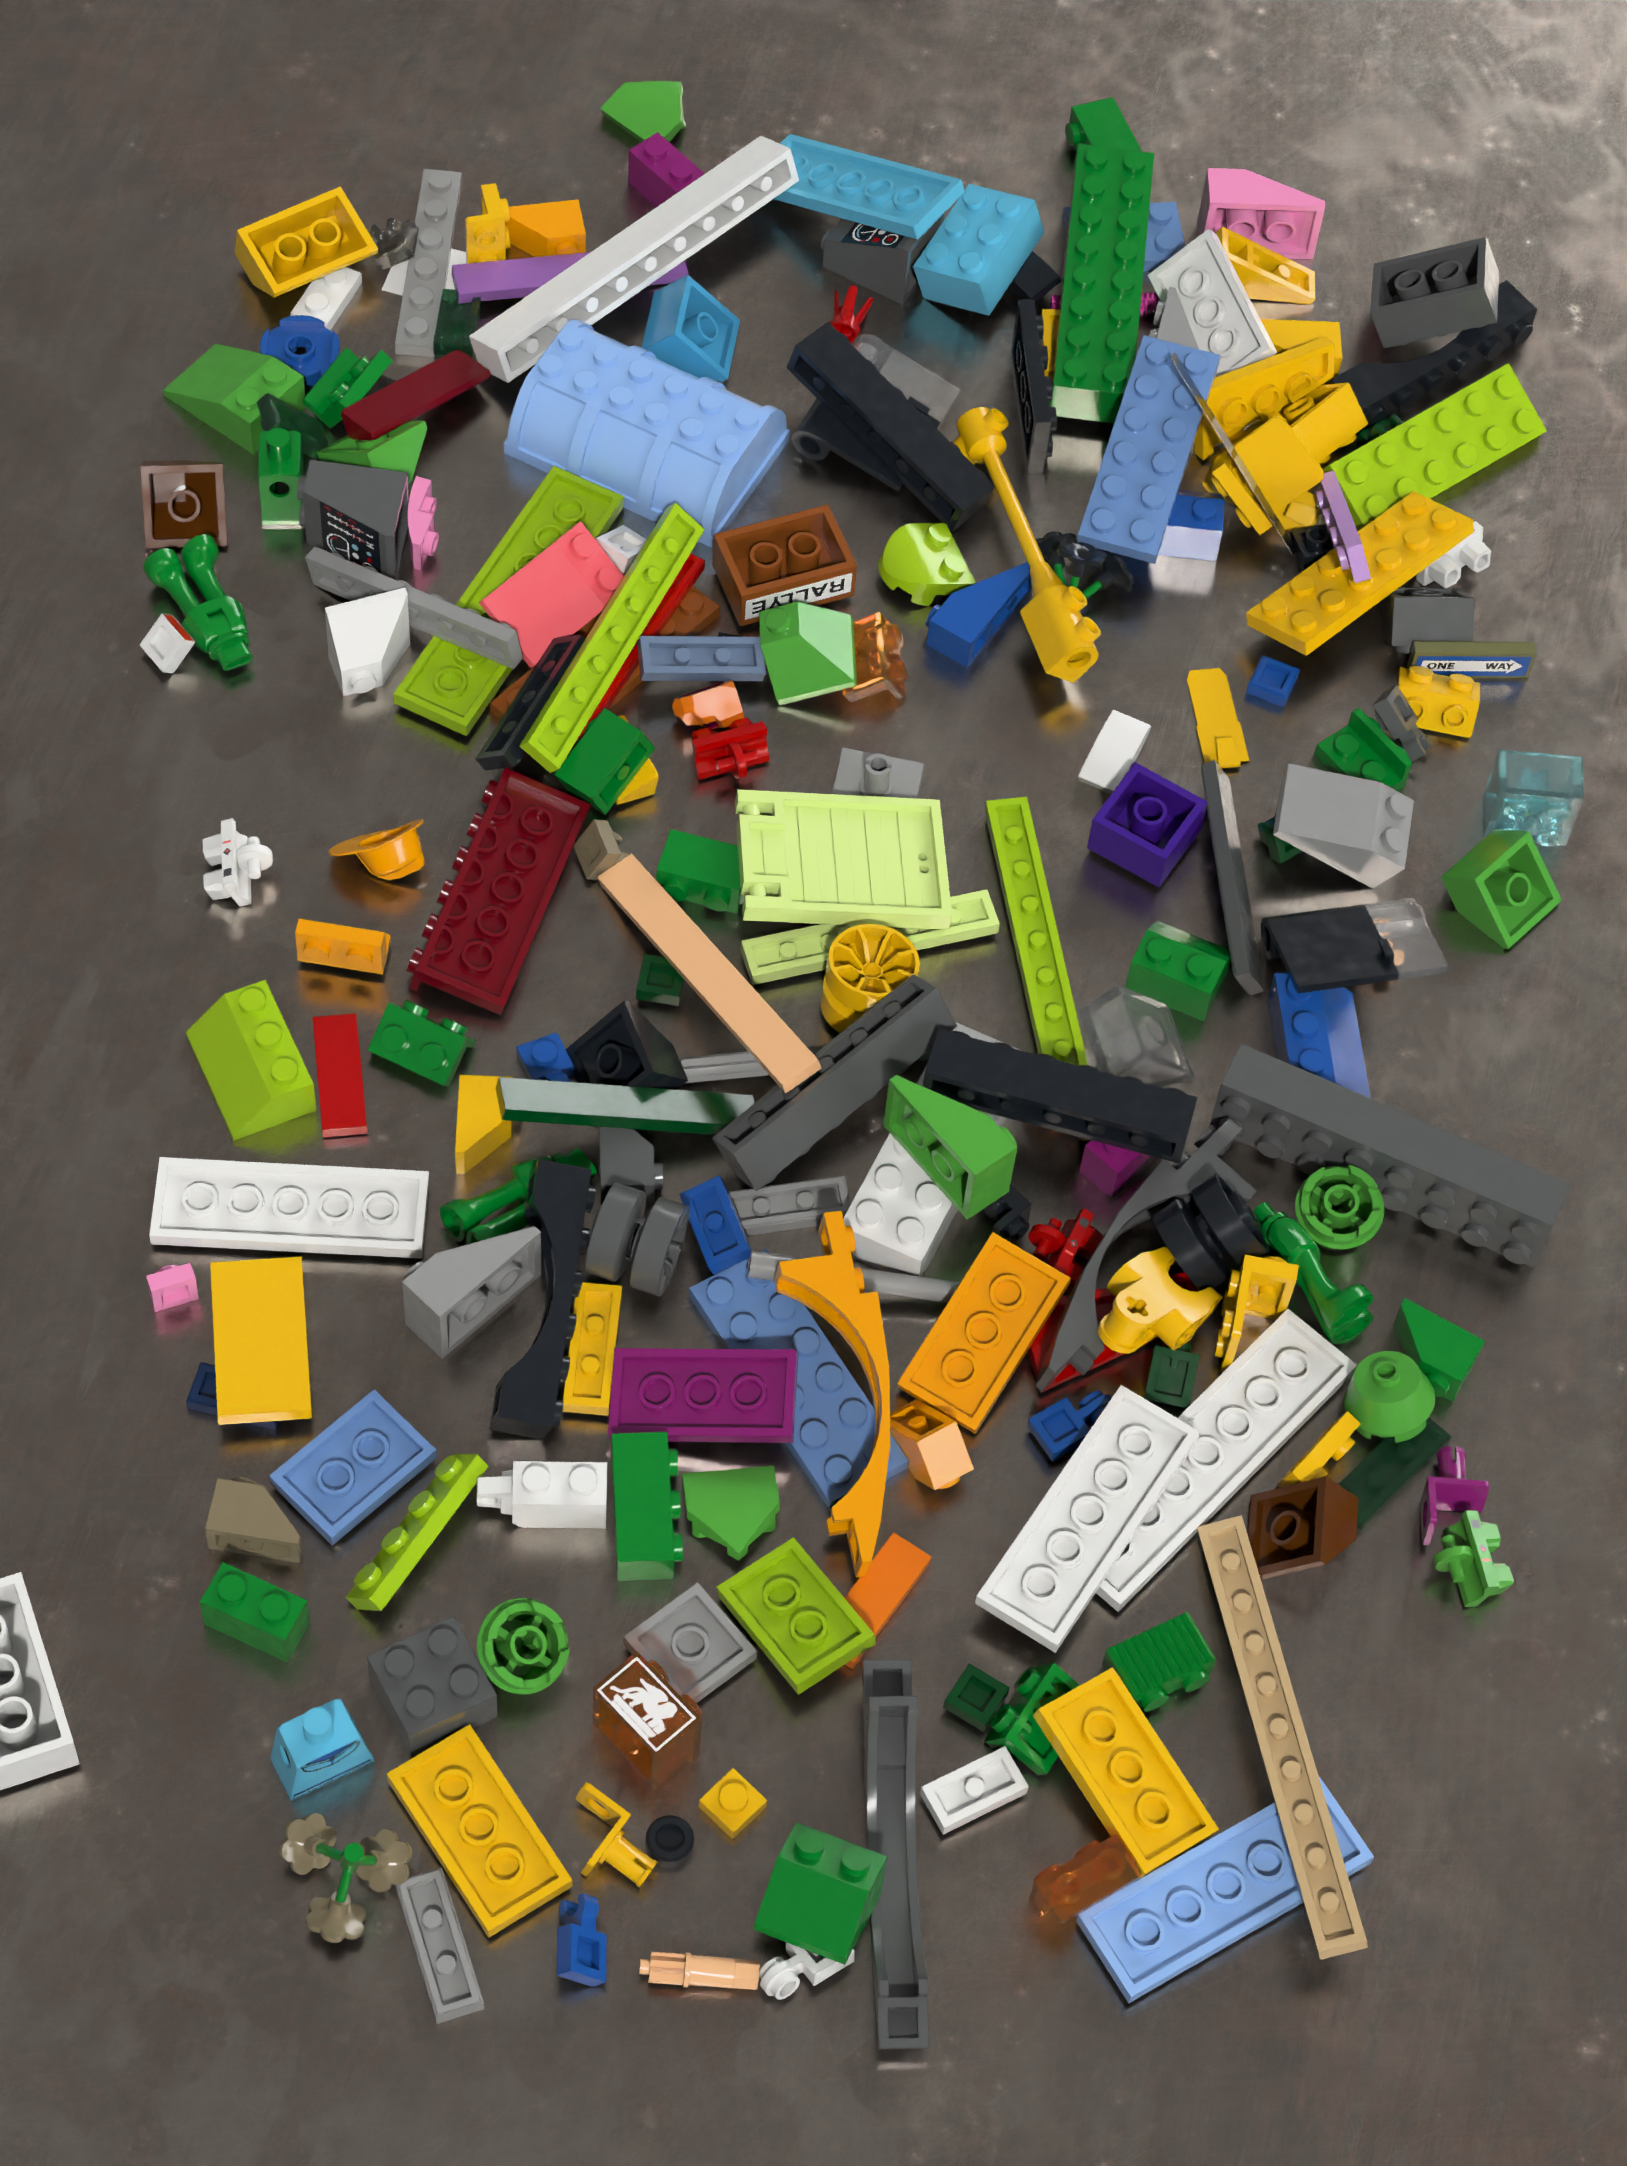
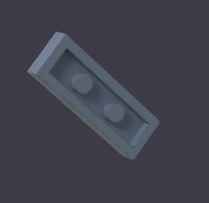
M640 636L637 643L641 681H726L730 679L733 681H763L766 674L760 637Z

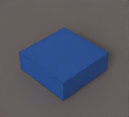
M1262 655L1248 683L1246 693L1284 707L1299 677L1300 669Z

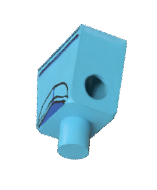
M335 1699L320 1707L312 1708L306 1713L281 1724L276 1729L270 1760L290 1801L375 1762L353 1716L341 1699Z

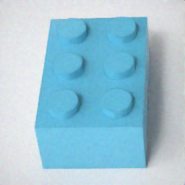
M968 184L965 193L957 200L913 265L923 298L989 316L1044 234L1035 200Z

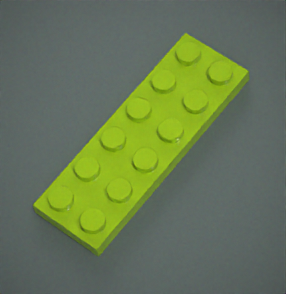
M1508 363L1326 466L1323 470L1324 473L1335 471L1357 531H1359L1414 491L1431 499L1542 435L1547 430Z

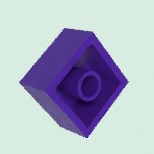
M1135 762L1092 819L1087 848L1151 884L1160 887L1201 831L1208 801Z

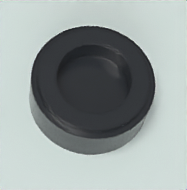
M666 1815L656 1819L651 1823L646 1833L645 1846L647 1854L653 1860L658 1861L657 1864L662 1867L672 1868L682 1865L690 1858L694 1849L693 1829L687 1821L678 1816Z

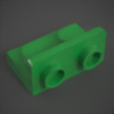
M345 348L305 395L302 403L331 429L342 420V409L363 399L393 360L382 350L370 359L365 355L359 359L349 348Z
M1360 708L1351 712L1347 726L1319 742L1314 752L1333 773L1381 782L1396 791L1406 785L1412 766V761L1409 759L1407 752L1401 746L1396 745L1382 731L1378 722L1368 717Z
M1055 1663L1027 1668L1016 1680L1014 1689L1017 1691L1010 1702L1003 1705L990 1721L992 1729L984 1742L991 1748L1006 1746L1011 1753L1038 1776L1047 1774L1058 1758V1754L1032 1715L1039 1708L1080 1685Z

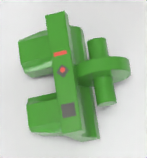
M1465 1511L1461 1514L1462 1518L1460 1521L1446 1527L1442 1531L1444 1537L1441 1538V1543L1444 1550L1434 1555L1433 1563L1438 1571H1450L1453 1582L1458 1583L1464 1607H1476L1488 1596L1502 1594L1513 1585L1514 1580L1510 1567L1505 1563L1493 1564L1490 1555L1500 1547L1501 1537L1497 1524L1481 1522L1478 1511Z

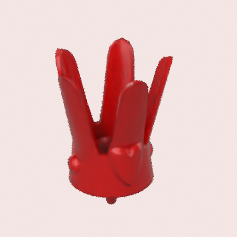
M855 285L849 287L842 306H839V293L837 290H834V314L832 321L829 322L838 332L844 334L850 343L856 341L861 330L860 324L874 300L872 297L868 298L854 316L857 287Z

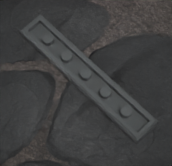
M1216 760L1202 764L1201 774L1205 799L1208 801L1207 811L1233 974L1243 989L1249 995L1263 992L1264 986L1231 785L1224 771Z

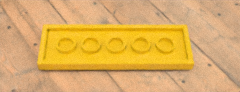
M1413 491L1357 531L1363 545L1371 579L1355 583L1350 569L1342 571L1337 552L1333 549L1247 611V625L1307 656L1474 533L1473 519Z

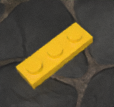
M582 1282L579 1296L575 1297L573 1313L577 1315L569 1346L568 1357H570V1366L564 1388L563 1412L609 1416L614 1348H616L622 1286Z

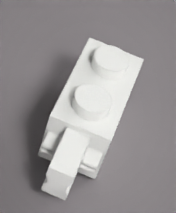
M513 1461V1470L502 1471V1476L478 1477L477 1506L501 1508L502 1514L512 1515V1524L522 1528L606 1529L607 1462Z

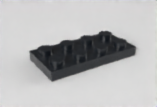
M1034 299L1018 300L1011 346L1027 474L1043 473L1046 457H1052L1053 441L1050 431H1056L1057 428L1056 408L1049 407L1048 401L1052 399L1051 376H1045L1044 370H1047L1048 350L1047 346L1040 345V339H1043L1044 333L1042 315H1036Z

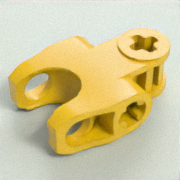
M1168 1247L1143 1252L1125 1263L1109 1281L1107 1290L1115 1296L1113 1309L1101 1320L1097 1332L1107 1347L1119 1353L1129 1354L1135 1352L1156 1336L1172 1350H1176L1192 1339L1195 1331L1213 1313L1222 1296L1211 1287L1195 1292L1183 1289L1177 1285L1168 1274L1170 1266L1175 1261Z

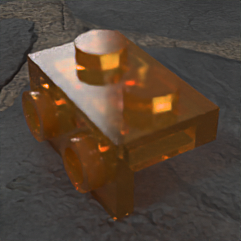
M880 612L854 621L857 686L843 689V695L851 703L887 689L897 700L906 697L904 681L908 679V674L901 660L900 648L904 646V641L897 625H891Z
M1117 1834L1101 1843L1099 1841L1089 1843L1075 1854V1858L1061 1866L1055 1864L1040 1872L1034 1878L1029 1903L1039 1917L1051 1911L1056 1920L1063 1924L1139 1880L1141 1870Z

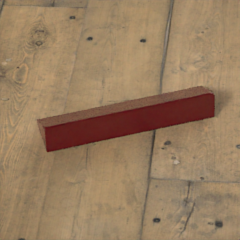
M454 350L342 409L341 417L348 437L353 440H375L489 379L491 376L490 371L463 351Z

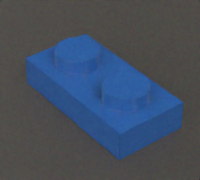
M720 1175L679 1194L683 1204L690 1207V1223L707 1266L713 1275L749 1258L752 1249L726 1184Z

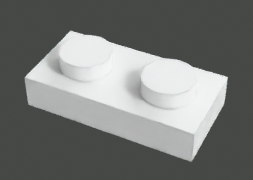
M344 267L312 281L291 311V316L306 315L318 318L324 322L325 328L331 331L361 286L362 274Z
M1006 1746L922 1786L920 1795L944 1835L1027 1794L1029 1786Z

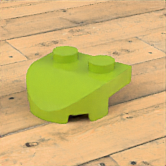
M911 523L901 526L889 538L877 563L879 573L886 585L891 590L900 587L912 595V603L930 606L936 595H951L954 592L976 584L946 523Z

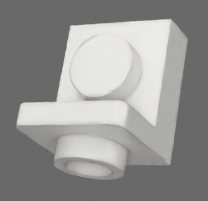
M625 525L596 538L598 544L623 576H625L647 540Z

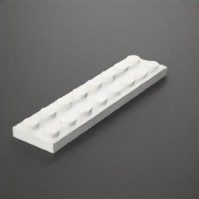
M1287 1309L1178 1417L1181 1421L1200 1431L1198 1440L1096 1591V1594L1119 1612L1198 1532L1197 1528L1205 1525L1353 1375L1357 1364L1291 1310Z

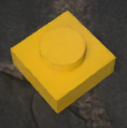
M732 1768L699 1799L698 1807L733 1840L767 1807V1799Z

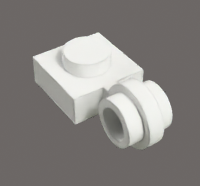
M786 1942V1952L791 1958L784 1960L782 1957H775L765 1963L759 1972V1977L761 1978L760 1986L768 1996H775L778 2000L785 1999L798 1988L800 1979L797 1976L803 1972L813 1986L853 1963L855 1951L854 1949L852 1950L844 1965Z

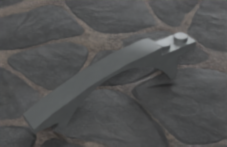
M1230 1117L1218 1129L1210 1125L1194 1143L1198 1150L1192 1156L1185 1151L1182 1154L1180 1164L1174 1162L1171 1165L1163 1159L1123 1206L1108 1227L1072 1286L1046 1348L1035 1385L1041 1392L1069 1364L1084 1376L1093 1366V1360L1105 1349L1097 1332L1095 1289L1100 1263L1106 1249L1113 1241L1135 1225L1152 1219L1154 1214L1176 1199L1186 1204L1193 1212H1199L1194 1203L1191 1189L1215 1173H1218L1233 1191L1237 1190L1247 1203L1257 1192L1220 1159L1242 1131V1128Z
M911 1659L863 1660L867 1849L887 1856L882 1893L870 1915L878 2050L928 2049L927 1996L929 1995V1985L921 1933L916 1854L915 1777L918 1696H912Z

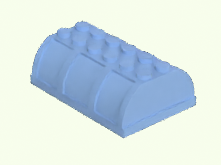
M572 319L564 325L526 376L513 408L508 436L504 442V453L546 473H549L551 468L556 466L624 496L623 508L656 523L667 507L677 503L705 529L698 542L713 548L714 534L726 531L789 442L790 430L787 429L786 415L782 410L771 405L763 407L726 390L725 386L720 382L708 377H696L658 360L654 353L636 345L629 347L594 331V328L588 323Z

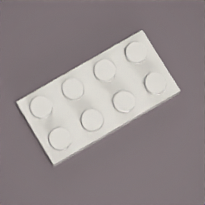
M1207 229L1148 274L1161 302L1166 303L1169 287L1176 288L1199 350L1220 355V362L1215 377L1269 358L1277 353L1217 234L1212 230Z

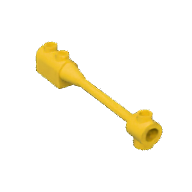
M976 407L970 409L958 419L956 427L959 436L953 443L958 446L961 453L973 465L976 463L986 465L1029 564L1034 598L1019 612L1045 673L1074 683L1097 661L1099 653L1094 641L1101 635V631L1093 620L1083 617L1080 612L1087 605V599L1084 594L1074 586H1065L1042 556L1000 459V456L1007 447L1006 440L1002 434L1009 426L1006 416L996 408Z

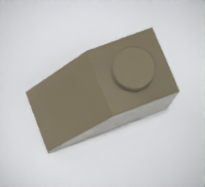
M234 1477L231 1480L217 1478L205 1526L208 1549L301 1563L303 1554L300 1535L264 1485H258L255 1481L244 1477Z

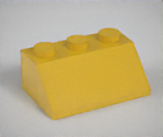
M340 186L238 229L234 254L252 284L275 298L378 253V248Z
M1349 383L1321 385L1294 403L1287 400L1278 407L1274 415H1280L1287 421L1320 466L1326 464L1331 459L1330 454L1337 448L1352 443L1357 438L1356 433L1368 424ZM1259 419L1243 431L1244 435L1231 442L1232 445L1239 442L1269 419L1264 422ZM1225 446L1221 448L1222 453L1227 450Z

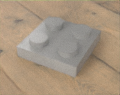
M698 1582L623 1637V1644L635 1658L638 1657L687 1709H690L757 1659V1650ZM652 1677V1679L664 1691V1693L669 1697V1699L676 1705L682 1714L686 1712L678 1704V1702Z

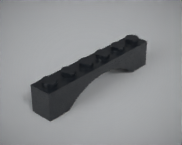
M1506 280L1499 284L1497 323L1488 324L1481 328L1462 330L1447 345L1424 357L1397 363H1360L1331 379L1330 384H1350L1368 424L1357 432L1356 435L1398 410L1405 411L1424 395L1436 393L1445 383L1457 376L1459 378L1464 377L1473 367L1485 360L1491 361L1495 359L1504 349L1511 345L1523 343L1533 331L1532 325L1537 308Z
M538 1159L530 1172L523 1216L530 1227L535 1226L541 1231V1254L546 1276L545 1310L539 1332L531 1348L520 1361L505 1372L496 1385L490 1430L543 1440L552 1427H558L560 1424L563 1400L557 1399L559 1383L564 1384L566 1382L570 1366V1357L563 1356L566 1340L571 1341L577 1319L575 1313H570L572 1297L577 1298L579 1296L583 1280V1271L576 1270L579 1254H585L590 1233L589 1228L583 1227L585 1212L591 1213L596 1195V1187L589 1185L592 1171L590 1169Z

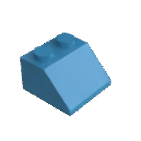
M686 275L654 292L641 348L654 353L658 360L696 377H708L715 381L723 382L729 376L740 319L689 275Z

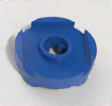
M295 315L279 320L280 326L274 328L271 332L269 327L264 332L260 342V353L274 356L303 375L304 386L314 385L340 353L338 335L334 330L332 334L329 329L325 328L322 320L312 316ZM297 347H305L307 352L301 355L294 354L297 351Z

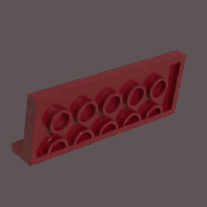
M504 768L499 782L490 780L481 800V803L488 805L484 815L475 813L466 836L473 838V841L469 848L461 845L451 868L457 871L458 875L454 882L446 879L436 902L443 905L442 911L439 916L431 913L421 936L428 939L427 945L424 950L416 947L406 970L414 974L409 985L411 990L417 992L420 983L423 982L499 1015L502 1014L591 805L508 768Z

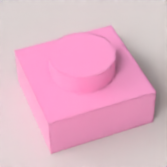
M191 1263L181 1266L168 1265L160 1268L156 1273L146 1276L149 1295L155 1312L199 1299L196 1278Z

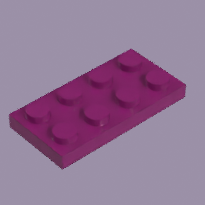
M614 1348L608 1436L612 1441V1434L668 1432V1442L794 1443L798 1374L797 1350Z

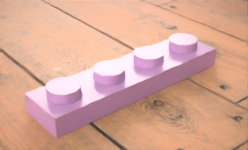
M1335 471L1324 473L1323 480L1320 482L1322 490L1316 491L1315 494L1327 531L1330 533L1334 550L1337 552L1342 571L1350 569L1355 583L1371 579L1363 545Z

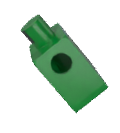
M274 428L259 434L258 478L262 525H299V513L303 500L297 499V485L300 475L304 476V458L301 433L298 431ZM276 482L286 483L289 486V491L282 495L275 494Z

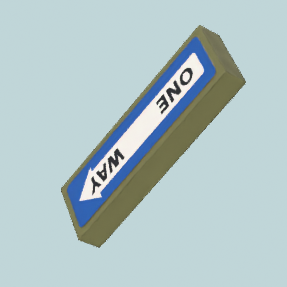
M1414 641L1407 662V668L1422 666L1432 670L1434 674L1449 677L1452 674H1463L1471 678H1529L1537 653L1535 642Z

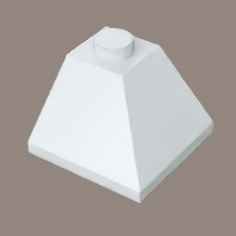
M406 588L325 608L328 656L342 695L366 693L373 688L383 686L410 645L408 593Z

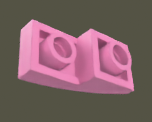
M418 476L414 480L408 503V538L413 568L422 570L427 556H434L436 552L439 533L434 532V515L437 499L432 497L431 480Z

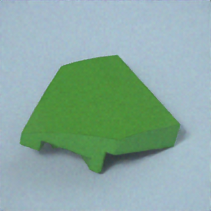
M625 82L600 108L603 116L640 142H643L657 132L670 142L680 129L686 128L683 116V86L681 82Z
M774 1466L682 1473V1490L686 1516L688 1520L692 1521V1535L698 1539L709 1537L727 1547V1555L739 1561L748 1553V1546L763 1532H772L776 1528V1514L780 1511V1501Z

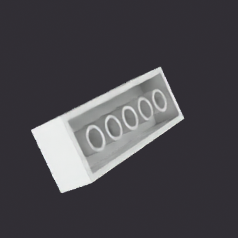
M957 1022V1027L952 1030L960 1031L972 1038L991 1043L1001 1042ZM926 1067L917 1082L920 1086H923ZM980 1111L989 1115L999 1127L1006 1120L1005 1117ZM889 1133L843 1218L845 1226L851 1225L854 1232L855 1252L851 1253L853 1259L880 1271L923 1277L958 1209L891 1133Z

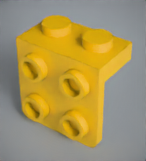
M1280 415L1272 417L1233 445L1274 513L1283 509L1323 480L1324 470L1287 421ZM1228 450L1216 457L1212 469L1214 476L1211 477L1214 486L1222 496L1226 497L1229 495L1238 506L1235 508V511L1242 523L1247 528L1253 526L1258 534L1261 535L1273 526L1272 521Z
M1245 1255L1240 1271H1231L1228 1290L1225 1291L1221 1309V1317H1223L1222 1327L1218 1332L1214 1356L1222 1358L1221 1372H1224L1233 1363L1242 1333L1245 1314L1277 1320L1287 1310L1296 1284L1299 1265L1287 1263L1279 1257L1269 1256L1260 1258Z

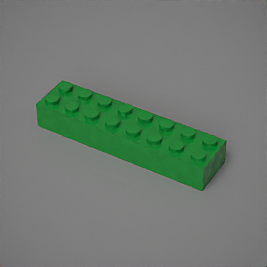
M1078 143L1072 177L1054 351L1052 399L1049 400V407H1055L1059 417L1115 423L1136 359L1154 153Z

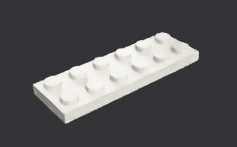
M159 1157L149 1234L150 1243L153 1245L422 1258L429 1190V1171Z
M1120 1385L977 1594L975 1604L1056 1653L1198 1440L1200 1431Z

